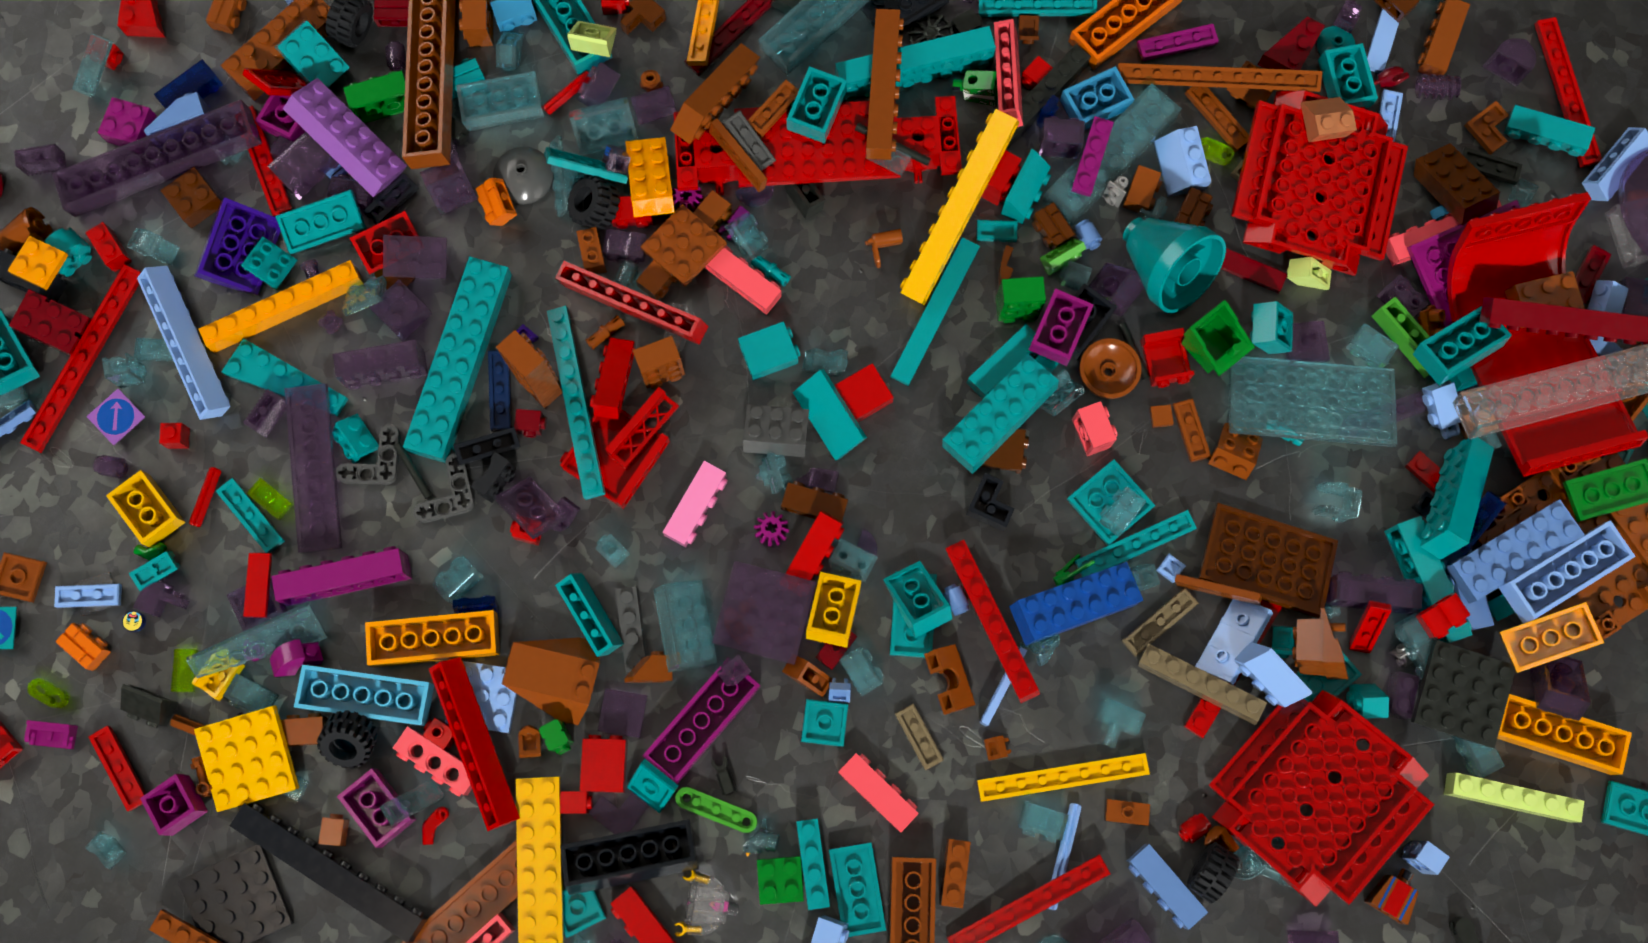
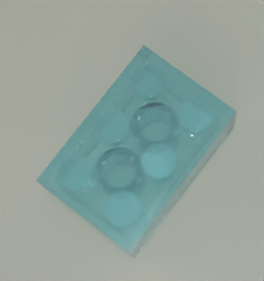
M627 97L569 111V118L581 156L605 150L606 145L609 148L625 145V141L639 140Z

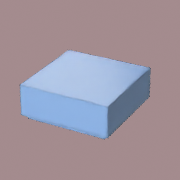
M1168 554L1156 571L1174 583L1176 574H1181L1186 565L1171 554Z

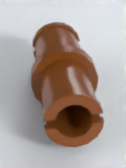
M616 315L604 326H599V330L585 339V341L594 350L603 341L612 338L611 335L625 326V323Z

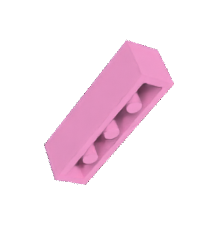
M706 461L702 463L663 531L665 537L685 548L688 543L692 544L697 536V533H695L696 529L704 524L707 519L705 514L708 508L712 509L718 499L715 496L719 489L722 491L728 482L726 472Z

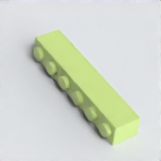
M1447 773L1444 795L1570 823L1582 822L1583 800L1461 773Z

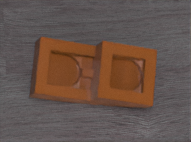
M1008 245L1005 247L1000 262L999 286L1002 279H1010L1013 268L1008 267L1007 264L1014 248Z

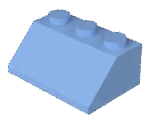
M1197 126L1177 129L1154 141L1167 197L1187 194L1191 187L1200 191L1208 188L1211 178Z
M1250 642L1234 659L1239 666L1238 670L1244 676H1249L1253 680L1251 684L1257 690L1263 691L1266 694L1265 699L1274 706L1277 704L1287 707L1312 694V691L1270 647Z

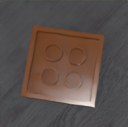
M682 204L640 247L656 263L686 287L727 245V242Z

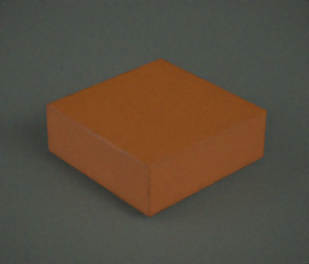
M1171 404L1151 406L1149 408L1152 428L1174 425Z

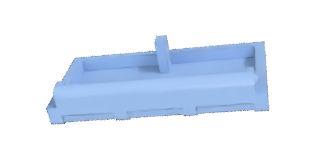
M1232 599L1195 667L1234 685L1241 673L1234 659L1250 642H1258L1273 615L1272 610L1261 605Z

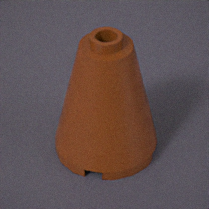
M33 207L24 209L0 231V250L4 251L6 248L17 253L21 250L29 236L44 242L53 233L50 224L46 225L43 219L45 217L41 212Z

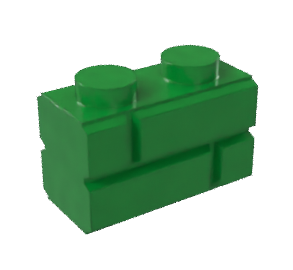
M555 719L540 727L539 732L542 738L545 739L544 742L549 751L562 755L571 750L570 746L573 745L574 741L570 733H567L568 729L564 722Z

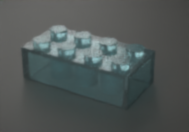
M535 71L456 85L461 119L467 131L545 118L539 81Z
M702 580L668 583L653 589L668 673L705 668L717 663Z

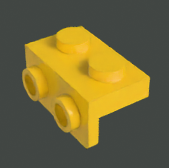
M216 648L202 669L197 673L192 684L220 701L246 665L230 653Z

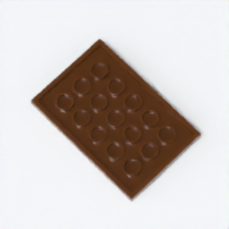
M1217 503L1198 579L1258 592L1261 594L1263 601L1320 618V608H1325L1338 540Z

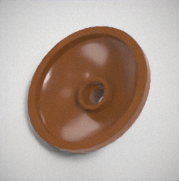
M1107 338L1092 343L1085 350L1080 360L1079 371L1084 385L1093 394L1102 398L1115 399L1127 395L1135 388L1141 376V362L1136 351L1130 345L1118 339ZM1105 370H1110L1111 375L1105 374Z

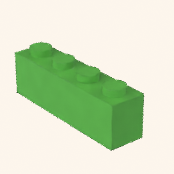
M1394 297L1371 317L1425 378L1430 374L1413 356V353L1419 344L1430 336L1401 302Z

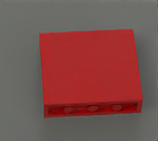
M621 409L619 420L598 416L590 419L606 493L602 496L624 509L662 455L670 440L663 433L659 434L657 432L625 469L605 451V448L633 417ZM635 433L632 436V444H641L644 440L643 433ZM572 447L569 452H565L561 457L560 466L564 471L580 481L574 447ZM630 448L621 449L617 456L625 462L630 456Z

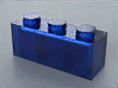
M202 59L154 95L163 107L167 109L177 98L183 97L187 93L197 92L204 99L209 94L216 92L223 84Z
M1488 491L1479 504L1470 542L1460 548L1459 551L1465 555L1470 552L1508 503L1492 491Z

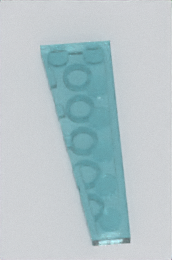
M306 602L187 657L186 660L196 678H200L230 667L243 665L246 661L255 658H266L267 655L272 654L277 647L286 642L300 639L301 643H315L327 639V634L310 603Z

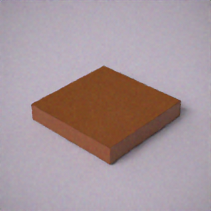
M4 552L0 562V595L34 603L47 562Z

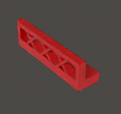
M658 387L605 448L606 453L626 469L679 408V405L670 399L663 389ZM663 400L672 406L667 413H659L658 406ZM657 417V425L654 428L646 429L645 421L648 418ZM635 433L644 434V440L641 444H632V436ZM630 448V456L625 462L617 456L621 449Z

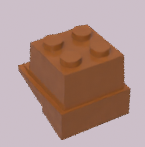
M1320 608L1321 615L1319 619H1297V627H1293V639L1295 640L1296 647L1292 649L1293 660H1295V667L1299 668L1300 674L1326 676L1327 679H1348L1347 668L1339 641L1334 639L1332 633L1346 632V623H1329L1325 608Z

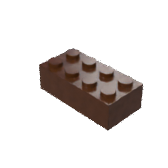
M1451 143L1416 159L1413 176L1461 225L1468 223L1473 218L1481 217L1497 209L1500 191Z

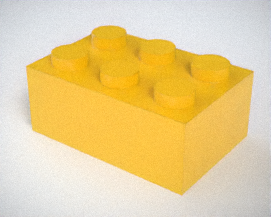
M142 470L106 495L141 544L147 547L156 545L186 523L151 475Z
M820 572L806 630V639L848 647L861 589V580Z

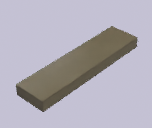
M1184 587L1121 640L1122 643L1136 657L1147 647L1148 643H1153L1199 603Z

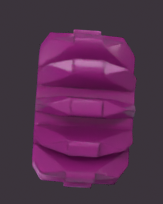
M698 187V190L678 191V189L672 188L674 209H678L683 204L690 211L694 212L696 207L704 200V196L701 194L702 189Z
M775 511L771 512V517H768V514L764 512V520L760 517L757 518V522L761 525H754V529L758 530L755 533V537H762L760 540L761 544L768 540V547L772 546V541H775L776 545L779 546L778 538L785 541L786 536L782 533H789V529L785 528L788 525V521H781L783 518L782 514L775 518ZM769 525H772V527H777L775 528L774 533H771V531H766L768 530Z

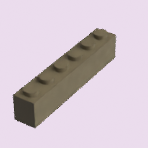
M1149 643L1139 661L1138 667L1254 725L1258 723L1267 702Z

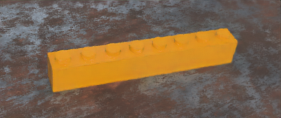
M349 260L199 328V332L206 347L213 353H216L242 341L243 338L247 339L363 286L364 282L357 267Z

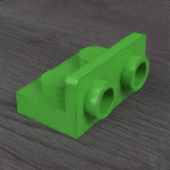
M1073 238L1040 257L1046 274L1051 275L1082 257L1081 252L1086 247L1083 241Z

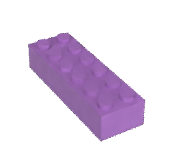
M318 78L293 93L283 108L372 197L392 184L407 167Z

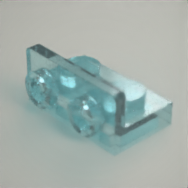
M1062 370L1055 376L1059 380L1058 388L1040 406V408L1054 417L1085 393L1083 386L1072 380L1066 370Z

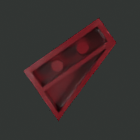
M1307 16L1266 51L1257 65L1264 69L1300 70L1325 25Z

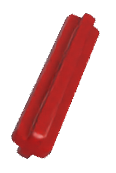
M584 71L543 105L544 111L550 115L592 81L590 73Z
M215 467L209 468L190 517V525L196 527L202 525L221 475L220 469Z

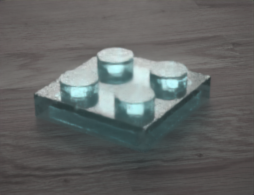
M384 276L372 277L360 286L354 285L347 290L342 308L346 317L383 301L387 285Z

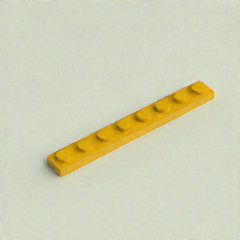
M1146 753L982 779L977 780L980 802L1150 775Z

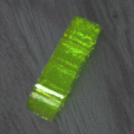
M1208 137L1201 139L1202 147L1205 144L1209 145L1207 151H1204L1207 160L1219 165H1227L1234 157V150L1230 146ZM1223 152H1226V153H1227V154H1226L1227 157H1226L1225 159L1222 158V153H1223Z
M34 679L28 685L29 695L49 707L63 708L69 701V695L65 690L47 680ZM41 685V688L46 690V692H38L36 686ZM51 694L59 695L61 701L55 702L56 700L51 697Z

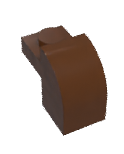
M632 0L629 2L630 13H625L620 23L622 31L627 35L641 22L653 32L666 20L665 10L653 0Z

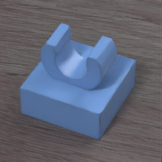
M836 678L832 679V682L829 683V702L850 703L851 683H848L847 678H844V683H836Z

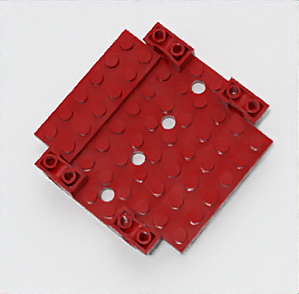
M1305 90L1277 91L1274 104L1259 100L1255 107L1231 213L1232 217L1252 222L1246 224L1242 243L1278 254L1287 250L1307 257H1313L1329 269L1355 276L1360 259L1359 255L1379 261L1385 258L1408 146L1394 142V138L1386 136L1388 124L1379 113L1350 104L1347 105L1353 110L1356 131L1343 138L1308 142L1301 102L1327 99V97ZM1325 155H1328V156L1331 157V159H1332V163H1331V164H1327V163L1324 161V156H1325ZM1316 193L1322 194L1324 198L1322 203L1317 201ZM1308 231H1312L1315 234L1314 241L1308 238Z
M1324 690L1312 702H1307L1303 698L1287 707L1278 705L1209 784V787L1225 800L1211 818L1220 826L1226 828L1242 845L1249 847L1277 871L1284 881L1315 907L1330 890L1346 904L1350 905L1435 804L1417 790L1428 777V773L1415 758L1343 700ZM1360 739L1366 740L1369 744V749L1366 751L1359 750L1356 742ZM1331 772L1339 773L1341 781L1336 784L1330 782L1328 774ZM1304 804L1310 805L1313 809L1312 815L1303 816L1300 812V807ZM1273 838H1282L1285 843L1284 847L1279 850L1275 849L1271 844Z

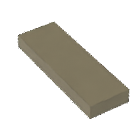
M911 704L896 712L895 716L924 770L944 761L915 705Z

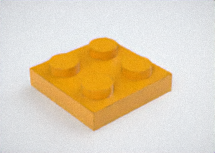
M29 236L7 271L48 290L67 259L68 254Z

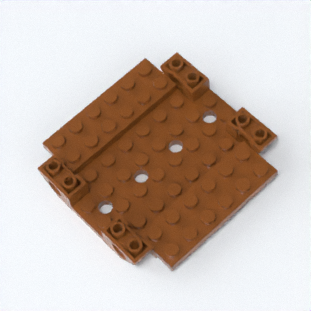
M1618 453L1606 455L1602 459L1598 457L1534 475L1484 507L1495 523V526L1475 538L1479 546H1482L1559 499L1584 534L1611 520L1636 557L1536 618L1539 619L1586 602L1603 640L1622 629V625L1648 609V503L1577 522L1563 482L1624 465L1625 462ZM1538 491H1544L1546 493V501H1541L1538 499ZM1615 596L1622 598L1623 605L1621 607L1614 604Z

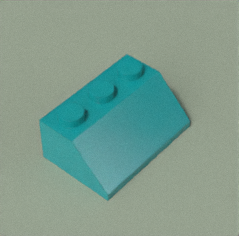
M1031 149L1005 199L1001 212L1002 215L1023 224L1025 218L1030 219L1034 211L1032 205L1034 201L1038 203L1043 193L1040 191L1042 185L1046 186L1051 178V175L1048 174L1051 166L1036 150Z

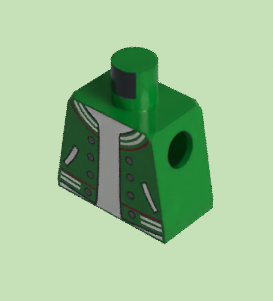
M967 70L964 79L954 78L952 90L963 91L965 101L996 106L998 98L997 71Z

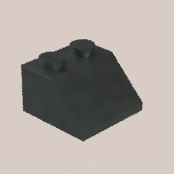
M127 684L122 685L120 710L128 712L127 717L138 721L140 718L147 720L145 724L154 728H158L159 725L168 726L178 702L141 687Z

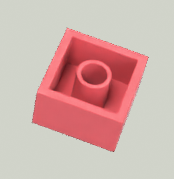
M1101 401L1078 409L1072 418L1087 457L1109 449L1117 440V430L1114 425L1110 424L1108 419L1110 417L1109 411L1106 406L1102 405Z

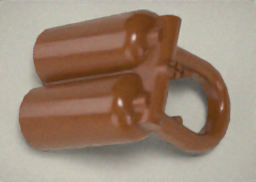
M901 229L874 233L865 241V245L872 246L877 268H881L878 248L899 245L903 243Z

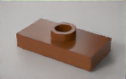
M1106 799L1105 821L1149 826L1150 804Z

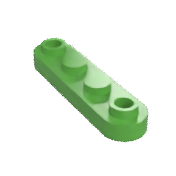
M683 787L676 793L677 805L685 810L743 833H750L757 826V818L750 811L690 787ZM685 794H689L691 796V800L689 802L683 801V796ZM744 818L750 819L751 823L749 826L743 825L742 821Z

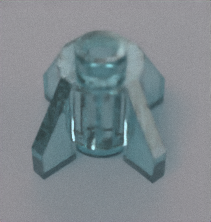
M1057 634L1027 646L1022 642L1020 647L1030 648L1033 653L1039 654L1036 656L1038 666H1043L1048 663L1054 650L1059 646L1060 636Z

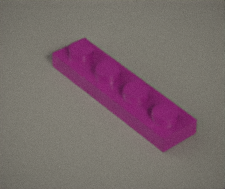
M1208 24L1138 40L1137 47L1141 60L1147 61L1217 45L1219 40L1214 24Z
M1094 117L1073 182L1072 192L1088 197L1091 196L1114 122Z

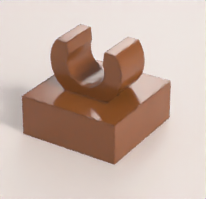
M1002 735L984 740L988 761L1008 757L1007 754L1011 753V749L1006 750L1005 742L1009 741L1008 738H1004Z

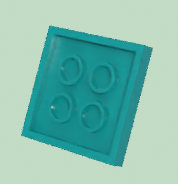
M1115 459L1067 498V501L1107 546L1155 507V504Z

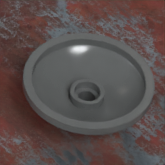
M518 147L507 151L499 158L494 168L493 178L504 180L512 203L525 205L540 200L548 193L553 183L554 173L552 165L547 164L545 156L541 151L531 147ZM520 168L525 169L522 173L518 172Z

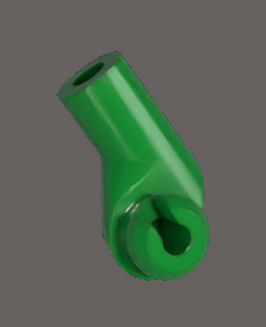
M158 542L150 548L138 544L134 548L133 553L150 561L164 553L167 547L162 542Z

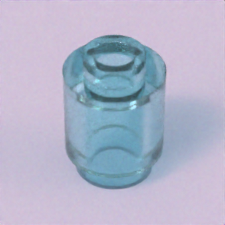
M623 261L619 265L613 282L633 289L639 273L638 265L631 261Z

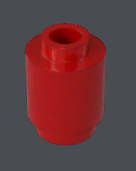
M1203 813L1194 814L1179 825L1180 831L1178 834L1185 843L1193 844L1208 833V829L1212 826Z

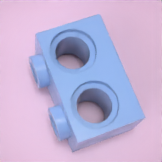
M1416 840L1406 844L1403 849L1404 854L1401 857L1422 874L1438 875L1450 858L1429 841Z

